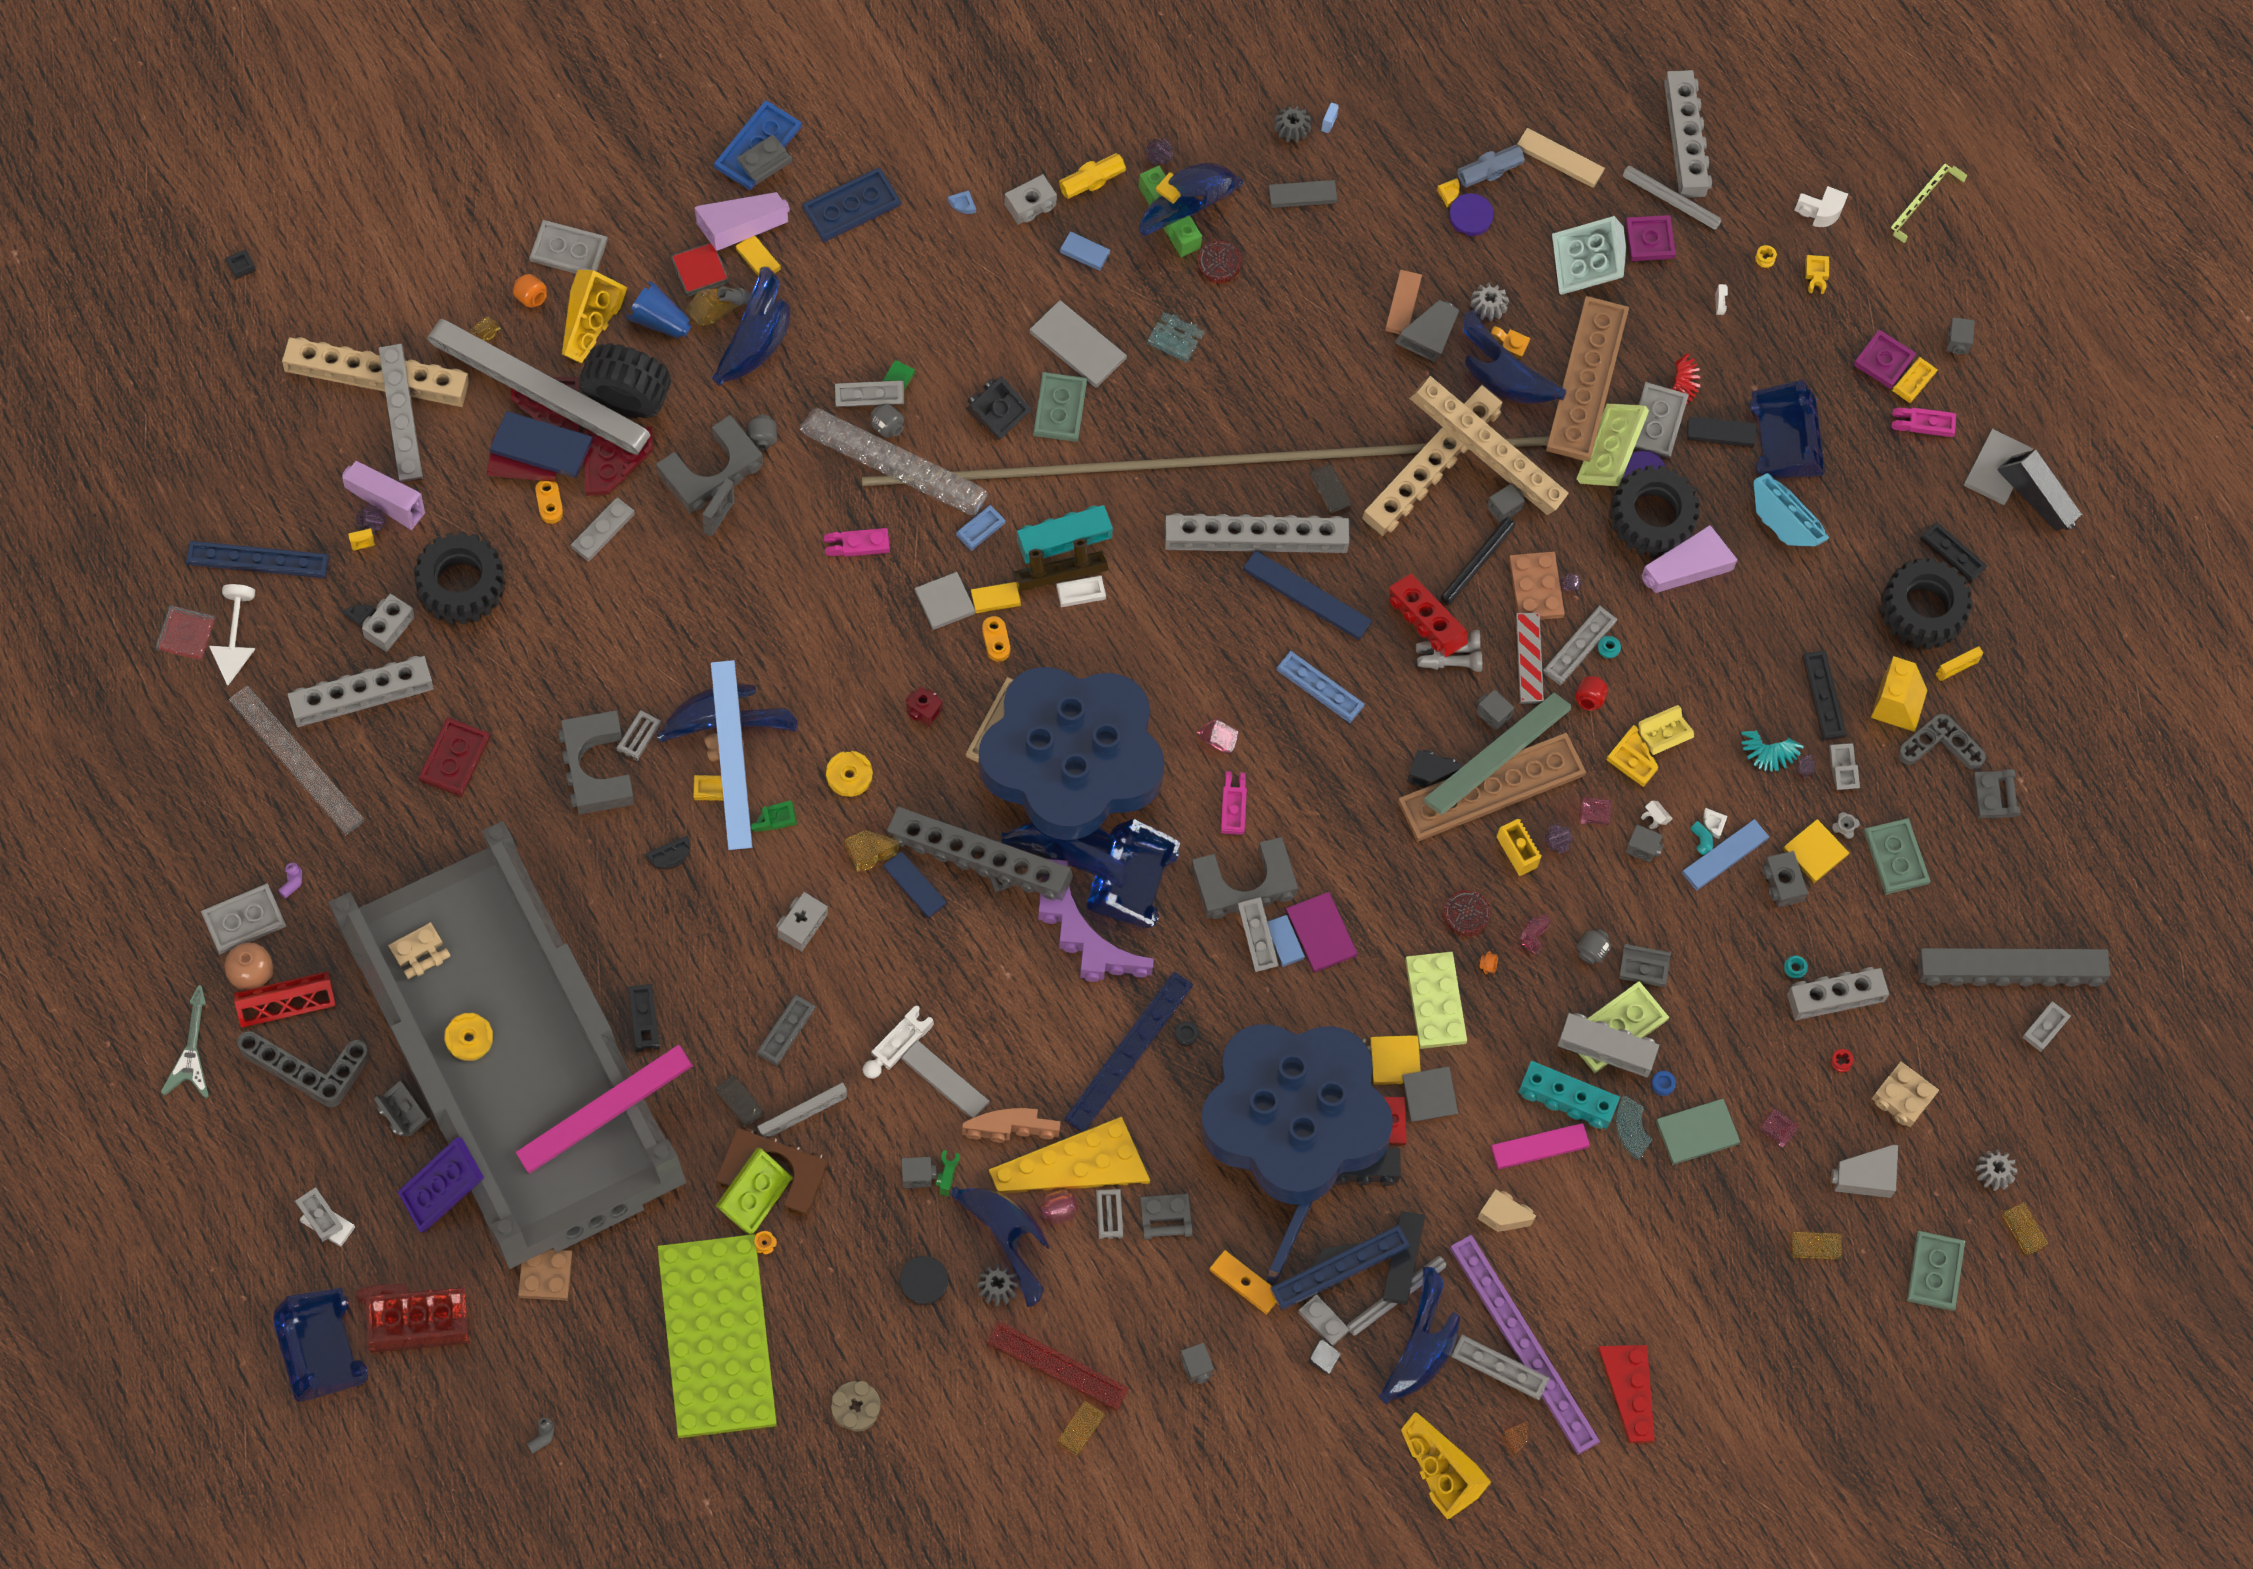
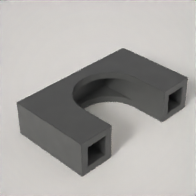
M731 415L712 427L713 438L729 457V463L721 473L711 477L696 475L687 468L675 452L656 464L657 475L689 514L693 511L701 510L708 501L713 499L726 478L733 481L734 486H736L748 474L758 472L763 465V454Z
M617 710L561 720L562 729H558L560 743L565 742L566 750L562 751L564 765L569 764L570 771L566 772L568 786L573 785L574 793H571L570 797L572 808L577 807L578 815L634 805L629 775L596 779L585 774L580 767V760L589 748L622 740Z
M1282 837L1259 843L1258 853L1265 872V880L1258 888L1252 891L1242 892L1229 887L1221 876L1215 854L1192 859L1191 871L1206 919L1212 917L1213 919H1220L1232 912L1240 914L1238 903L1261 897L1263 907H1267L1272 904L1271 902L1279 900L1287 902L1297 895V882Z

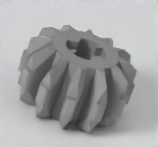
M1490 283L1486 284V288L1480 285L1477 291L1472 293L1470 306L1474 308V315L1481 314V320L1488 317L1490 322L1493 320V317L1499 320L1508 308L1509 299L1505 296V290L1499 291L1498 284L1494 288L1491 287Z
M1999 1149L1995 1150L1994 1154L1987 1151L1985 1157L1981 1156L1978 1159L1980 1165L1976 1166L1975 1171L1981 1173L1977 1177L1978 1180L1986 1181L1984 1188L1991 1184L1993 1190L1996 1191L1999 1186L2002 1189H2006L2008 1183L2012 1184L2015 1178L2013 1175H2016L2017 1169L2012 1167L2015 1164V1160L2008 1161V1153L2001 1156ZM1995 1167L1999 1169L1998 1173L1994 1171Z

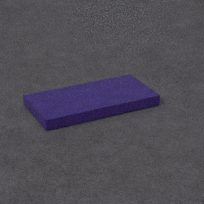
M462 1137L455 1138L397 1192L419 1232H425L480 1183L484 1176Z

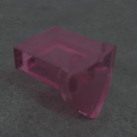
M1216 718L1202 727L1198 735L1207 744L1213 745L1226 754L1233 753L1239 732L1223 723L1221 719Z
M1583 796L1579 811L1580 824L1609 825L1611 800Z
M1774 1109L1760 1130L1777 1141L1778 1145L1783 1148L1792 1139L1799 1125Z

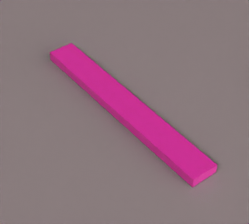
M677 1045L518 1150L516 1154L527 1172L532 1173L693 1067L682 1047Z

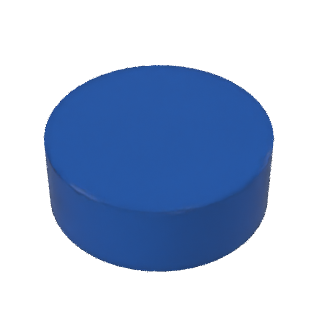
M1668 1071L1657 1072L1651 1081L1653 1091L1660 1096L1671 1094L1676 1086L1675 1077Z

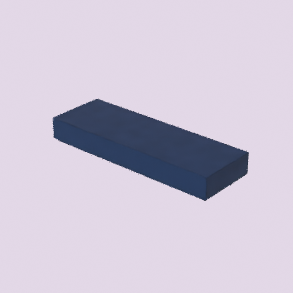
M902 851L883 865L886 872L928 919L947 905L944 898Z

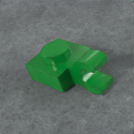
M944 1150L941 1155V1162L945 1168L944 1172H939L936 1186L940 1187L939 1195L949 1197L955 1168L959 1163L960 1155L956 1153L955 1159L948 1161L946 1159L947 1151Z

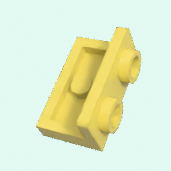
M1679 705L1639 722L1640 738L1643 743H1646L1653 755L1694 738V731L1682 718V709Z

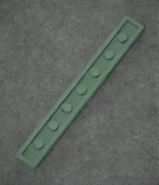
M1556 693L1551 694L1424 798L1425 804L1442 816L1571 710V704Z

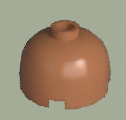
M246 942L238 944L230 950L226 956L224 969L228 981L237 989L245 991L264 986L271 979L274 966L271 956L264 947L256 943Z

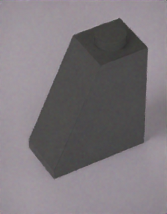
M1439 300L1406 327L1394 343L1435 362L1444 349L1459 309L1449 302Z

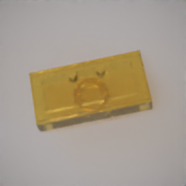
M2025 1202L2003 1212V1217L2026 1256L2048 1245Z
M1793 1232L1792 1257L1841 1259V1234Z
M1084 1401L1057 1440V1443L1078 1456L1105 1417V1413Z

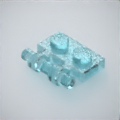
M1164 312L1161 321L1166 322L1167 325L1165 326L1158 322L1148 338L1147 344L1188 363L1198 345V341L1192 337L1195 336L1202 339L1205 331L1197 328L1198 325L1194 323L1188 324L1180 320V317L1175 314L1170 315ZM1176 327V328H1178V329L1184 331L1185 334H1182V333H1180V332L1174 330V328Z

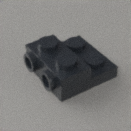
M1002 376L996 380L993 377L983 385L985 390L980 395L977 392L967 400L969 405L965 408L980 425L984 424L998 441L1032 410Z

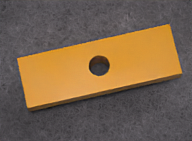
M1226 1250L1210 1267L1209 1271L1266 1315L1277 1303L1270 1291L1272 1286ZM1246 1280L1250 1285L1244 1286L1241 1282Z

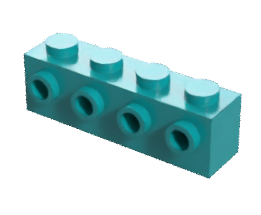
M1104 505L1099 507L1090 506L1082 512H1070L1062 518L1055 520L1050 518L1035 526L1026 525L1017 531V543L1024 562L1027 564L1030 563L1029 551L1033 549H1040L1044 559L1074 550L1073 541L1077 539H1085L1087 546L1111 539L1113 527Z
M1534 1061L1530 1062L1518 1092L1529 1101L1537 1100L1542 1102L1551 1110L1557 1111L1559 1109L1566 1112L1569 1117L1576 1120L1581 1118L1598 1129L1608 1128L1620 1099L1617 1095Z

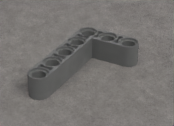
M251 1031L242 1033L237 1040V1045L244 1058L327 1107H335L341 1103L369 1062V1053L365 1043L354 1040L345 1047L327 1075H324ZM248 1042L256 1043L251 1049L244 1048ZM357 1050L364 1052L359 1058L352 1057V1053ZM268 1054L276 1055L271 1061L264 1060ZM288 1066L296 1067L292 1073L284 1072ZM342 1070L350 1071L347 1077L341 1078L338 1076ZM308 1078L316 1079L315 1083L312 1085L304 1084L305 1080ZM328 1090L336 1091V1094L332 1097L324 1096Z

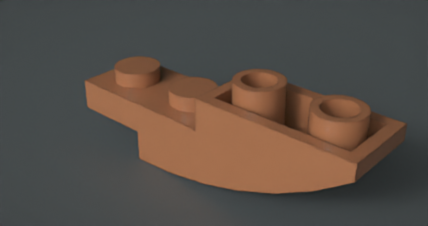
M1004 1109L985 1113L964 1122L962 1135H966L967 1138L974 1140L981 1139V1137L990 1138L991 1141L998 1143L1005 1142V1140L1010 1141L1011 1132H1016L1015 1134L1019 1136L1034 1134L1039 1135L1043 1139H1053L1054 1137L1059 1138L1061 1121L1038 1119V1109Z

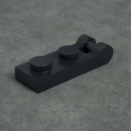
M652 984L629 986L636 1052H643V1049L648 1048L659 1050ZM651 1033V1039L642 1040L641 1034Z

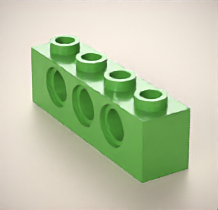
M1157 166L1140 174L1138 188L1180 257H1183L1201 249L1202 235L1179 198L1173 204L1156 192V187L1166 177L1160 166Z

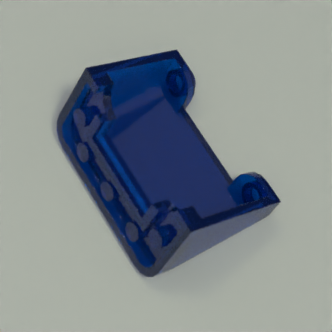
M1804 380L1752 391L1753 400H1750V408L1752 413H1756L1759 418L1763 456H1760V461H1757L1758 473L1760 475L1768 473L1772 478L1816 477L1824 475L1825 466L1818 407L1815 395Z
M1134 818L1116 825L1109 834L1087 900V909L1094 913L1143 928L1153 927L1159 919L1158 909L1153 906L1156 892L1165 866L1174 863L1178 859L1180 853L1178 849L1181 842Z
M342 1288L287 1296L274 1311V1327L292 1392L297 1402L309 1401L362 1385L368 1380L367 1366L360 1360L354 1361L342 1320L346 1310L349 1308V1302Z

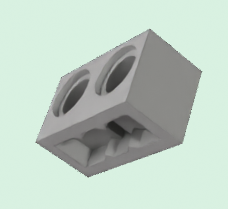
M389 594L386 599H382L379 602L376 612L372 617L368 616L363 622L362 631L364 638L387 652L415 618L413 608L394 595ZM393 610L399 611L397 615H389V612ZM377 628L385 629L382 633L374 632Z

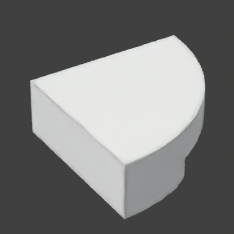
M1723 284L1718 285L1715 293L1716 315H1724L1727 308L1725 306V296L1728 295L1727 286Z
M1705 808L1703 814L1705 828L1713 837L1719 839L1727 816Z

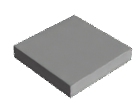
M957 572L915 588V593L932 630L975 614V609Z

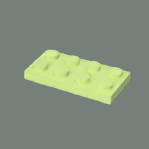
M1606 404L1590 462L1583 461L1577 476L1580 484L1619 486L1649 410L1646 406Z
M1453 952L1407 956L1405 962L1419 1049L1466 1044L1467 1036Z
M1639 981L1590 1016L1588 1020L1605 1022L1613 1029H1625L1630 1031L1633 1036L1641 1038L1646 1037L1665 1023L1669 1016ZM1579 1054L1594 1073L1607 1065V1063Z

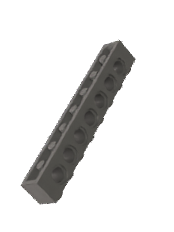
M897 807L887 829L891 842L897 846L903 847L907 845L912 847L917 853L932 854L939 861L947 862L949 860L962 869L968 870V868L977 870V873L984 877H990L991 875L998 878L1004 884L1011 885L1013 883L1019 885L1022 890L1033 893V891L1041 893L1048 900L1054 901L1058 899L1062 901L1073 878L1070 867L901 807ZM913 830H920L915 836L909 835ZM933 838H941L938 843H931ZM956 845L963 846L959 851L952 850ZM977 853H984L982 858H973ZM1000 860L1006 861L1003 866H995L996 862ZM1020 868L1028 869L1024 874H1017ZM1041 876H1049V879L1045 882L1038 881Z

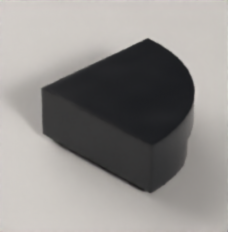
M370 605L351 606L343 611V615L362 629L363 622L368 616L372 617L376 612V608Z

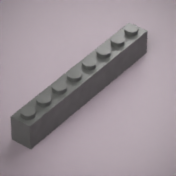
M1921 948L1917 955L1919 983H1926L1929 986L1939 985L1940 983H1949L1952 986H1959L1964 983H1973L1975 986H1983L1987 983H1996L1997 986H2007L2010 983H2019L2020 986H2030L2034 983H2042L2043 986H2054L2057 983H2066V986L2089 984L2096 987L2105 984L2110 977L2108 949Z

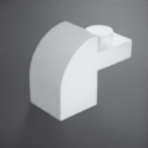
M1828 186L1822 201L1801 193L1794 211L1799 212L1805 217L1815 218L1812 226L1827 227L1838 220L1848 194Z

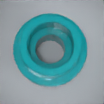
M1605 636L1598 643V651L1604 658H1614L1621 650L1620 642L1613 636ZM1606 644L1613 645V648L1608 649L1606 647Z
M1791 956L1784 963L1785 973L1793 979L1802 978L1808 970L1807 962L1800 956ZM1791 966H1798L1799 971H1794Z

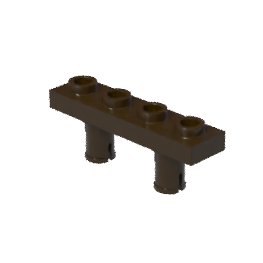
M1077 539L1073 541L1075 557L1044 564L1042 551L1040 549H1033L1029 551L1030 568L1013 571L1019 591L1031 590L1043 585H1053L1069 579L1074 580L1090 574H1099L1108 570V563L1102 551L1088 554L1086 540Z

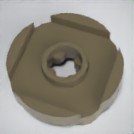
M853 1381L842 1385L834 1393L831 1410L833 1418L839 1426L860 1432L870 1428L876 1422L881 1403L873 1387L864 1381ZM852 1401L863 1404L860 1406V1412H856L855 1409H849Z

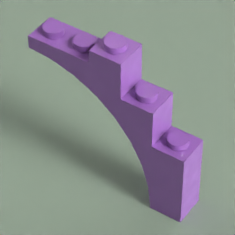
M1048 859L1068 867L1067 861ZM1042 876V882L1049 879V876ZM1068 887L1062 901L1058 899L1054 901L1048 900L1040 894L1038 920H1043L1044 923L1048 924L1062 922L1059 949H1064V951L1069 953L1083 951L1080 978H1085V980L1090 982L1104 980L1105 971H1109L1113 975L1131 973L1136 977L1152 976L1154 959L1133 955L1118 949L1102 939L1089 927L1075 905L1070 887Z

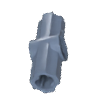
M1514 145L1497 153L1490 151L1483 154L1476 162L1458 169L1457 174L1461 185L1467 188L1486 179L1488 181L1496 180L1505 171L1524 163L1523 151L1520 146Z

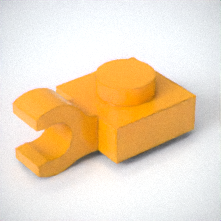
M1494 326L1488 340L1502 345L1501 352L1521 360L1530 338L1511 329L1507 335L1501 328Z

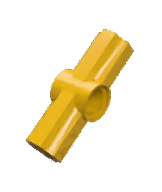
M1115 153L1097 163L1094 161L1085 163L1078 172L1059 180L1058 185L1063 196L1069 199L1088 189L1094 191L1101 188L1106 183V180L1125 172L1126 167L1120 154Z

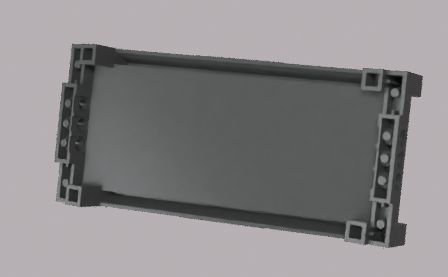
M502 821L482 830L487 846L485 850L358 908L350 892L328 903L339 931L355 963L361 969L448 1145L455 1138L462 1137L484 1176V1179L471 1191L484 1215L495 1245L508 1268L511 1269L552 1248L557 1253L643 1211V1204L686 1184V1180L676 1152L669 1140L665 1139L644 1099L532 1173L527 1172L516 1154L518 1150L632 1075L617 1048L612 1030L568 944L563 943L517 852L513 838ZM431 922L443 942V945L436 948V951L440 952L447 948L451 957L443 960V964L439 966L434 965L425 970L423 975L407 979L403 971L410 968V964L400 968L388 945ZM427 953L416 960L421 962L429 958L430 955ZM463 1013L480 1015V1017L489 1022L493 1031V1043L490 1050L482 1058L474 1061H463L455 1058L448 1051L444 1041L446 1027L454 1017ZM468 1035L465 1037V1040L471 1041L474 1037Z

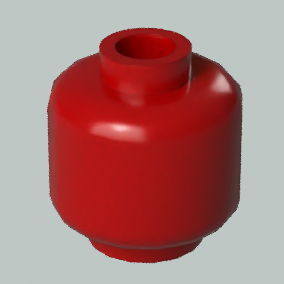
M1587 676L1580 681L1575 699L1583 709L1588 711L1597 710L1605 702L1608 686L1597 676Z

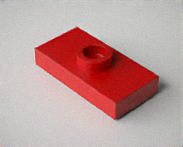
M1384 1097L1393 1117L1389 1145H1406L1405 1097Z

